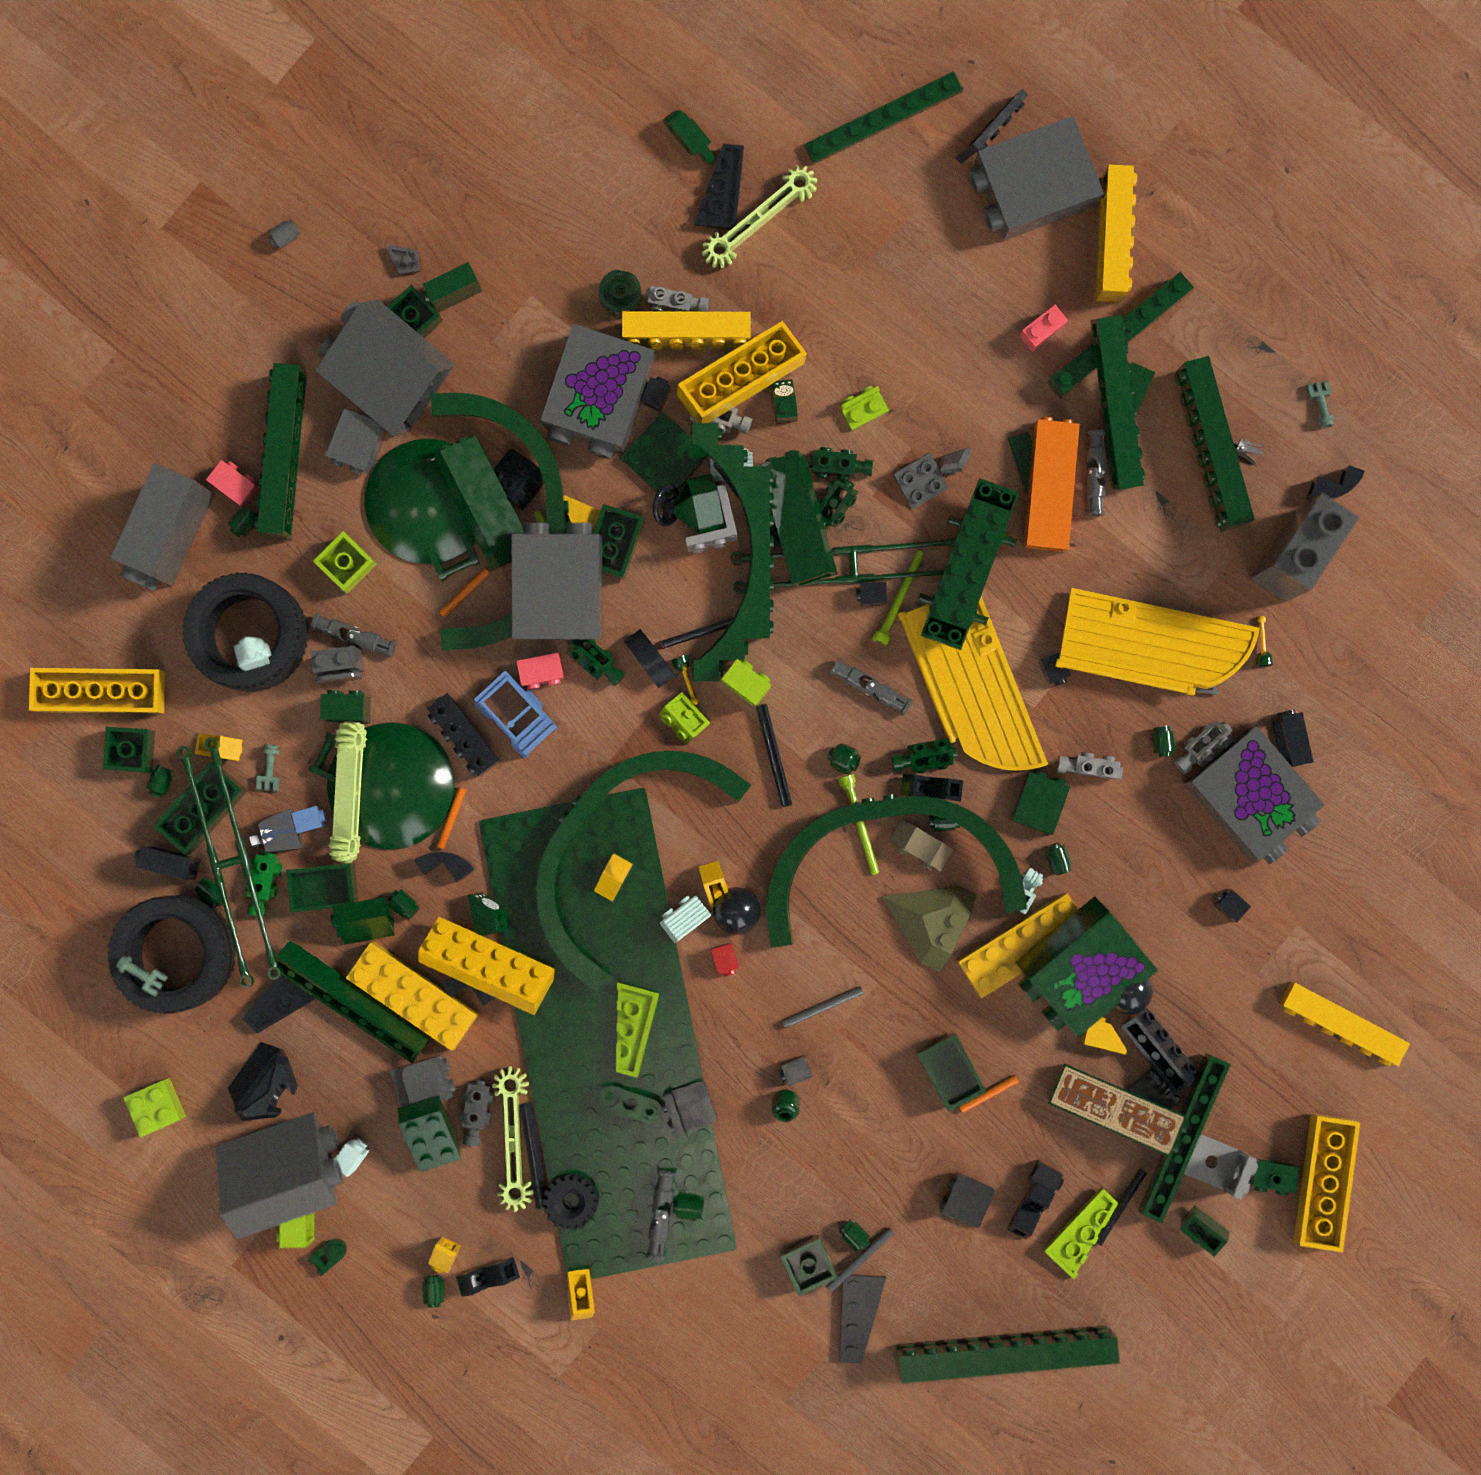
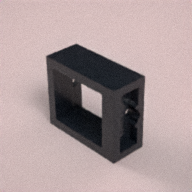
M1295 709L1277 713L1278 717L1271 720L1278 751L1292 767L1314 763L1303 712L1296 713Z
M140 846V850L138 849L135 853L134 862H136V868L184 880H194L197 877L201 859L152 846Z

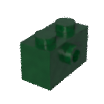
M1257 1159L1258 1167L1256 1173L1253 1176L1251 1175L1248 1182L1254 1187V1190L1267 1192V1189L1276 1190V1194L1288 1196L1289 1192L1296 1193L1299 1174L1298 1166Z
M1196 1205L1181 1220L1179 1230L1214 1257L1228 1242L1229 1231Z

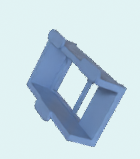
M504 671L474 699L478 710L487 719H492L511 739L513 748L523 758H527L537 745L559 728L542 710L543 705L531 691L525 692L507 671ZM508 681L528 702L529 706L505 726L484 702ZM530 708H533L540 716L515 737L509 728L513 727L514 723Z

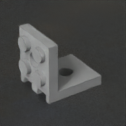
M726 485L717 486L726 528L685 538L688 552L693 551V554L705 552V548L713 546L714 549L725 547V543L737 541V531Z
M1201 1134L1184 1174L1220 1188L1231 1196L1242 1200L1243 1195L1246 1196L1249 1191L1250 1184L1248 1182L1251 1175L1253 1176L1256 1173L1258 1164L1256 1163L1257 1159L1250 1154ZM1211 1155L1215 1156L1216 1164L1213 1167H1207L1205 1164L1206 1158Z

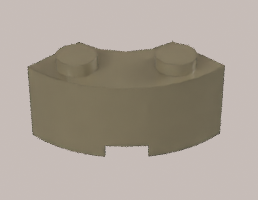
M904 820L900 821L889 842L896 845L894 850L904 856L909 853L921 860L920 865L930 871L935 868L941 872L953 851L952 848Z

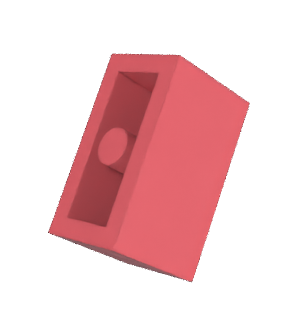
M1055 304L1024 328L1019 337L1033 352L1063 329L1068 319Z
M221 460L206 480L240 506H247L260 489L255 485L256 480L247 473L244 476L238 473L240 468L231 461L226 464Z
M559 653L517 661L521 686L527 687V690L540 688L539 684L548 683V686L561 684L560 680L565 679Z

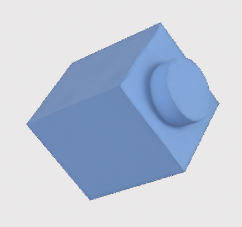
M320 806L291 813L297 834L326 827L324 823L327 821L324 809L321 810Z

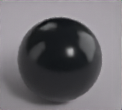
M742 887L728 888V892L724 893L722 891V895L715 899L713 917L717 926L724 932L732 935L745 934L757 924L760 918V904L751 891Z
M1150 978L1143 984L1134 983L1126 987L1122 992L1121 1002L1113 1009L1121 1014L1133 1015L1147 1008L1153 997V985Z

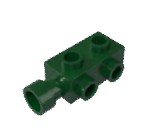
M820 447L819 450H815L814 455H810L809 468H813L812 473H815L817 478L828 479L829 475L837 476L839 480L845 478L850 481V478H854L855 473L871 477L873 460H856L857 454H853L851 450L842 449L840 452H832L831 448ZM827 458L828 463L823 465L820 463V460ZM843 460H847L849 462V465L847 467H843L841 465V462Z
M845 478L843 480L836 479V481H831L826 488L828 493L824 500L820 499L818 501L825 530L828 526L837 527V525H840L845 519L844 514L847 509L852 507L857 500L856 495L859 491L854 489V484ZM844 491H846L847 493L843 498L842 494ZM835 509L836 511L831 515V511Z
M595 639L569 640L568 644L570 646L565 653L596 680L605 675L609 679L608 682L615 687L625 676L622 670L612 666L615 660L612 658L611 653L608 650H602L596 644Z
M949 738L907 745L908 754L901 755L900 753L892 755L894 771H901L906 767H911L912 772L920 774L933 768L944 770L949 765H954L953 759L957 758V750L955 746H951Z

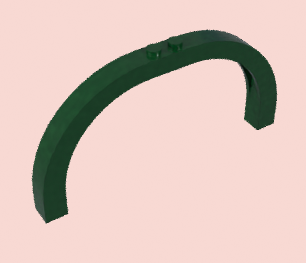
M469 393L430 394L431 415L433 417L462 416L486 419L512 431L526 444L535 457L542 473L545 485L549 534H566V523H569L566 522V513H569V501L564 499V484L557 460L539 431L518 412L494 399ZM512 612L497 621L478 627L441 629V650L482 648L512 637Z
M656 751L635 756L615 765L601 775L582 797L578 794L571 803L573 809L568 814L565 811L558 820L560 826L544 851L537 877L536 897L539 919L544 934L559 960L569 971L593 990L597 991L609 973L588 958L572 942L562 925L556 905V875L566 847L596 806L612 789L622 782L643 773L663 770L689 773L710 782L738 803L751 787V784L723 764L710 758L684 751Z
M895 794L883 796V800L875 801L874 797L861 799L862 803L831 811L806 826L787 846L775 867L768 890L766 913L771 948L793 945L794 940L789 910L791 886L800 863L810 849L832 831L848 824L907 814H927L941 817L966 829L985 847L996 866L1002 886L1006 913L1027 910V903L1021 873L1012 852L1002 837L985 820L969 809L943 799L923 796L896 798Z

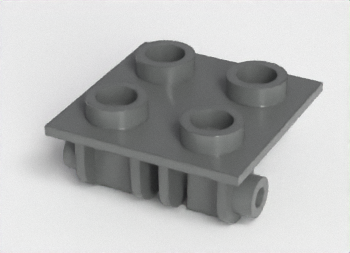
M930 452L894 473V480L900 485L912 509L948 489Z

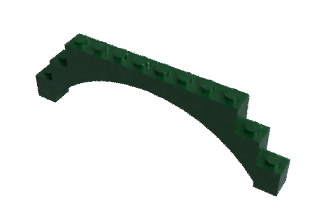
M692 423L691 446H698L719 466L732 484L741 502L749 530L750 568L746 589L733 620L709 650L698 659H692L693 682L719 681V676H723V664H719V660H745V655H748V642H745V639L770 638V633L774 632V623L770 621V612L774 610L773 599L770 600V591L774 589L773 578H770V570H773L774 567L773 557H770V548H773L774 545L773 535H770V527H773L774 522L773 514H770V505H773V493H770V484H773V471H770V467H744V462L748 461V451L744 450V445H718V441H722V428H718V423Z

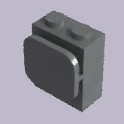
M344 408L325 456L330 459L329 463L335 466L342 467V465L350 467L349 471L361 475L364 472L369 474L381 449V441L386 430L375 420Z
M349 646L310 651L313 673L317 674V683L329 684L362 679L360 672H365L362 650Z
M443 1054L394 1068L390 1071L400 1107L437 1095L440 1096L441 1101L454 1096L456 1085L454 1079L449 1077L450 1064L447 1058L444 1059Z

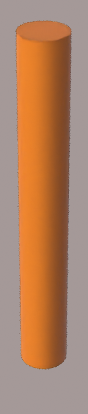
M483 568L439 612L446 617L490 573Z
M461 787L457 789L436 845L438 848L444 849L466 789Z
M1013 1075L986 1090L987 1092L959 1106L962 1113H965L1019 1083V1081Z

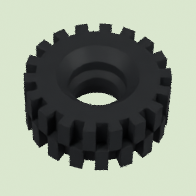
M563 1174L555 1178L544 1194V1213H547V1219L552 1221L554 1226H560L562 1230L571 1229L572 1231L576 1230V1228L584 1227L585 1224L592 1220L597 1210L598 1194H596V1188L592 1186L589 1179L583 1178L584 1176L581 1174ZM568 1193L576 1194L579 1198L578 1207L572 1210L565 1208L562 1202L563 1197Z

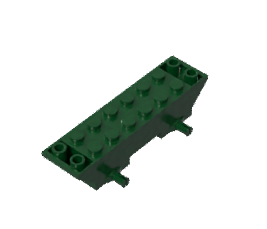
M979 478L967 512L962 520L951 515L949 516L947 524L959 527L958 536L937 592L933 597L920 593L918 601L930 605L929 614L920 635L921 637L961 651L968 630L975 621L986 626L989 617L977 614V606L998 549L1002 544L1015 548L1018 540L1006 536V527L1019 492Z

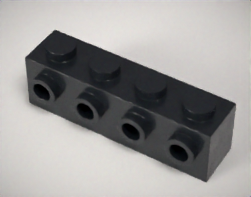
M446 693L427 708L430 712L427 715L434 725L437 723L443 729L440 733L447 742L450 740L456 746L453 748L454 752L460 759L465 758L468 762L466 767L473 776L477 774L481 777L501 762L450 694Z
M1145 1008L1137 1014L1129 1015L1121 1028L1170 1089L1176 1094L1190 1086L1199 1072L1195 1065L1184 1055L1180 1046L1176 1045L1168 1031L1156 1020L1154 1014Z

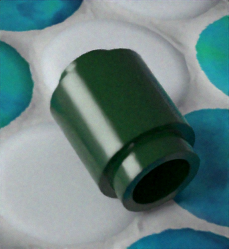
M244 505L242 509L239 508L228 523L231 527L229 531L239 538L241 535L246 537L255 525V518L258 515Z
M1171 726L1153 728L1154 754L1158 753L1159 757L1172 756L1171 752L1176 750L1174 733L1171 731Z
M157 765L152 770L146 786L149 789L148 794L160 798L162 794L167 795L173 779V770Z
M929 815V826L934 828V832L955 831V828H960V825L952 821Z
M1059 842L1049 845L1045 854L1055 875L1058 876L1071 871L1070 865H1072L1065 845H1060Z
M204 877L195 887V891L198 892L197 895L212 908L216 906L221 907L223 903L218 886H216L213 879Z
M402 889L399 892L395 890L388 897L390 901L388 906L403 919L407 918L410 920L420 909L417 901Z
M678 1196V1201H673L672 1213L676 1214L678 1219L693 1221L702 1219L704 1202L695 1198Z
M848 1220L839 1230V1233L842 1235L841 1238L855 1251L859 1249L863 1251L870 1244L868 1240L870 1235L856 1221Z
M441 1275L424 1276V1282H422L423 1304H428V1308L441 1307V1303L445 1302L444 1280L441 1279Z

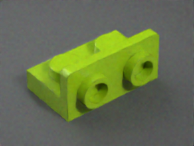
M872 386L865 388L861 391V395L856 398L854 396L846 398L842 401L843 404L840 407V411L851 431L889 412L878 386L875 388Z
M682 692L659 713L662 721L667 726H670L677 738L686 745L710 724Z

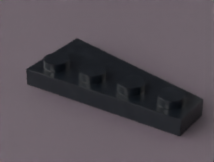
M851 1274L843 1282L840 1363L862 1364L886 1276Z

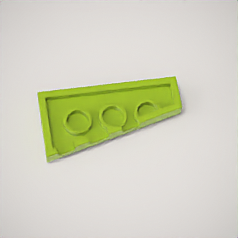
M617 982L616 1072L638 1077L660 993Z
M1100 1187L1048 1242L1043 1251L1075 1280L1078 1275L1077 1271L1081 1264H1084L1089 1250L1092 1245H1095L1101 1229L1106 1226L1118 1202Z

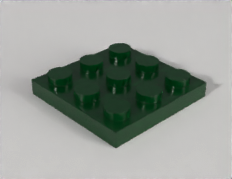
M661 412L620 460L657 492L662 486L671 484L679 489L708 455L698 446H691V437ZM666 491L663 494L666 499H670L674 495L671 491Z

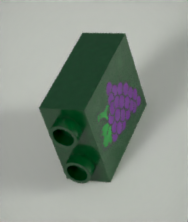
M1095 896L1015 962L1026 975L1017 982L1033 1003L1044 996L1050 1005L1041 1011L1057 1031L1068 1025L1078 1037L1121 1002V995L1126 987L1134 983L1143 984L1158 971L1115 916Z

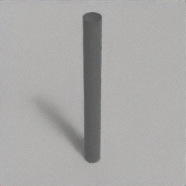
M859 986L787 1018L782 1022L785 1028H788L864 993Z
M888 1227L838 1274V1279L828 1283L826 1288L832 1293L891 1238L894 1232Z

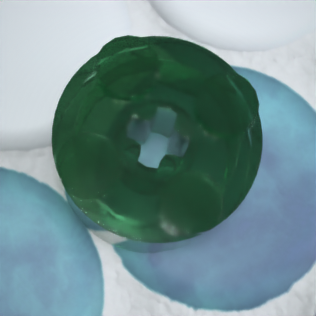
M613 270L602 278L599 286V297L607 313L616 318H622V311L636 312L642 303V292L640 283L634 274L628 271ZM620 291L621 293H624V295L617 296V292Z

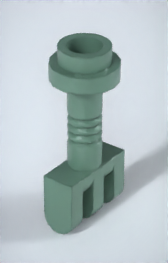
M1323 381V390L1320 382L1314 384L1315 391L1312 384H1307L1306 389L1309 400L1316 398L1321 418L1317 419L1318 425L1321 428L1333 426L1335 418L1333 415H1329L1325 400L1326 396L1331 395L1329 381Z
M265 744V748L262 749V753H266L265 774L257 775L256 790H261L262 783L265 782V791H270L271 783H273V792L279 791L280 777L273 776L275 754H279L280 751L278 745Z
M123 956L116 966L119 968V971L124 973L126 970L145 981L146 983L142 989L156 996L158 991L151 986L154 985L161 989L163 985L156 978L158 977L166 981L168 977L156 969L150 975L132 964L131 957Z

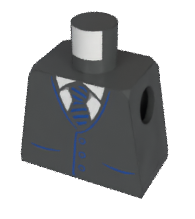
M287 809L258 823L260 833L250 835L252 847L264 845L266 852L303 849L304 845L301 834H297L291 814L294 812V809Z

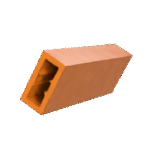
M1040 417V419L1034 422L1023 548L1066 552L1069 550L1080 424L1074 423L1073 420L1062 419L1059 422L1053 421L1051 417Z

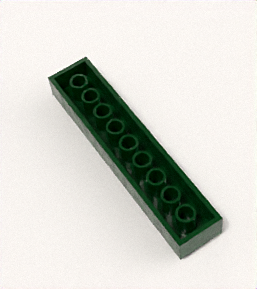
M1105 1325L1095 1326L1092 1330L1077 1327L1073 1328V1331L1064 1332L1063 1329H1055L1048 1334L1034 1331L1030 1332V1335L1021 1336L1020 1333H1012L1005 1338H1000L999 1335L987 1336V1339L978 1340L977 1337H969L961 1342H957L956 1339L944 1340V1343L935 1344V1341H926L922 1345L914 1346L913 1343L901 1344V1347H896L898 1372L902 1384L1120 1364L1117 1336Z

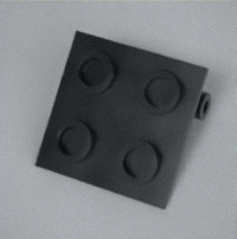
M1153 1066L1128 1089V1091L1170 1109L1173 1106L1177 1107L1182 1102L1180 1099L1184 1097L1181 1092L1175 1094Z

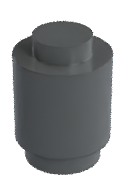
M290 219L269 230L270 236L267 238L274 248L278 246L279 249H282L296 240V236L300 232Z

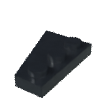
M281 976V978L274 981L242 1020L254 1031L260 1033L316 998Z

